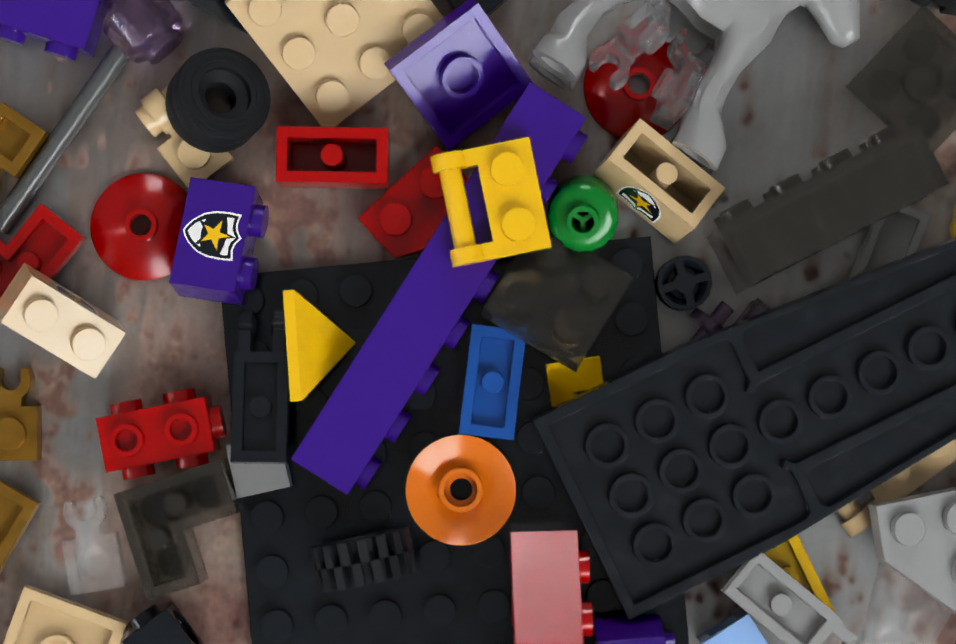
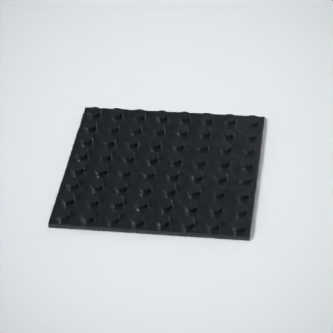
M651 236L609 240L604 246L593 251L577 252L561 244L552 245L549 249L498 259L491 270L499 274L500 277L483 303L473 298L463 313L462 317L470 321V324L453 350L443 345L432 362L441 368L424 397L414 391L403 408L411 417L394 443L384 438L373 457L382 462L365 490L355 485L348 495L297 464L291 458L418 258L258 273L254 290H246L243 306L222 303L231 414L234 351H238L240 310H253L254 317L256 318L257 327L253 351H272L273 335L271 334V320L274 317L275 310H284L283 290L298 291L356 342L306 401L290 402L288 465L293 486L239 498L252 644H513L510 532L578 531V550H589L590 583L580 584L581 602H592L593 636H583L584 644H595V619L618 618L619 616L627 618L531 418L553 408L551 406L545 364L600 356L603 382L662 354ZM559 319H562L561 328L566 337L574 341L582 340L581 344L575 349L563 350L553 343L551 330ZM472 324L527 330L514 440L475 436L488 441L499 449L512 468L516 482V498L511 515L497 533L482 542L472 545L455 546L437 541L427 535L410 514L405 494L409 469L419 453L432 442L451 435H465L459 434ZM587 390L578 391V392H574V393H576V394L579 395V394H581V393H583V392H585V391H587ZM460 478L452 482L450 490L455 498L466 499L472 492V486L469 481ZM404 526L409 527L418 569L417 572L396 579H388L384 582L366 584L361 587L319 592L310 547L373 531ZM684 593L642 613L648 616L653 613L660 615L664 633H674L675 644H689Z

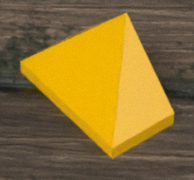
M283 290L290 402L306 401L356 342L298 291Z

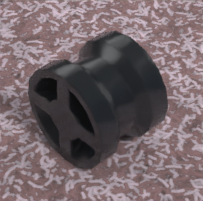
M689 255L677 256L667 261L657 271L655 277V289L659 301L667 308L676 311H687L703 304L710 295L712 288V277L707 266L698 258Z

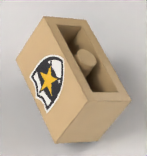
M641 118L622 135L591 175L602 179L612 188L618 199L674 244L696 228L725 190L722 184Z
M23 263L0 298V322L94 379L97 378L126 334L114 317L26 263Z

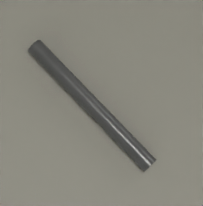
M112 45L1 204L0 231L5 234L9 233L130 59L129 55L116 46Z

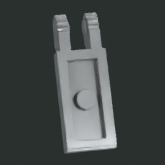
M764 553L737 566L719 588L785 644H823L831 633L841 639L842 644H866L841 623L842 618Z

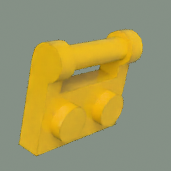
M529 137L440 153L430 157L433 174H439L448 215L454 249L449 251L452 267L465 266L552 247ZM476 166L478 167L493 241L477 245L461 169Z

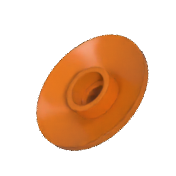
M451 435L432 442L415 458L407 475L405 494L410 514L427 535L445 544L465 546L490 538L507 522L515 504L516 482L508 460L494 445L475 436ZM462 478L470 482L472 492L466 499H457L452 495L450 487L456 479Z

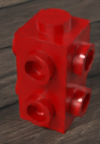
M195 388L162 394L164 405L143 409L141 399L109 405L110 416L95 418L106 473L121 470L123 480L156 474L154 463L175 459L177 469L209 463L207 452L220 450L219 439L227 437L226 422L221 405L212 406L211 396L197 398Z

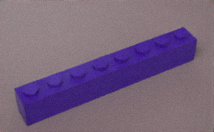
M530 82L491 143L495 144L524 137L530 138L543 206H545L559 183L550 177L561 159H564L571 164L588 138V135L580 131L586 117ZM476 166L464 186L477 245L493 241L478 167ZM447 214L291 458V460L346 495L351 492L355 485L365 490L382 463L373 457L384 438L392 443L396 441L411 417L409 413L403 410L414 391L424 397L441 368L432 363L443 345L452 350L455 348L470 324V321L462 317L463 313L473 298L483 303L500 277L499 274L491 270L498 259L452 267L449 251L454 249Z

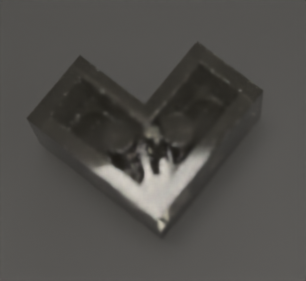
M228 458L113 494L147 601L199 585L209 578L193 527L244 510L241 499L236 497Z

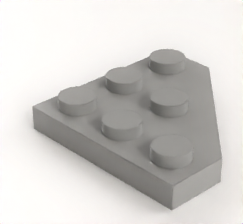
M956 487L868 504L877 559L892 570L902 574L920 587V590L956 614Z

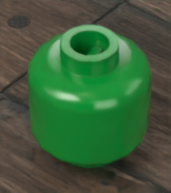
M590 175L572 176L562 181L555 188L548 203V226L554 238L568 249L577 252L593 251L604 246L616 231L619 222L618 200L612 188L602 179Z

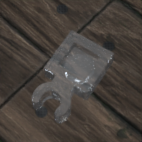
M103 495L93 497L95 512L89 520H85L78 515L75 500L67 501L63 506L64 519L71 528L75 529L77 536L76 539L61 542L70 596L128 585L119 531L103 534L102 524L108 516V504Z

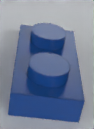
M472 324L459 434L514 440L527 330Z

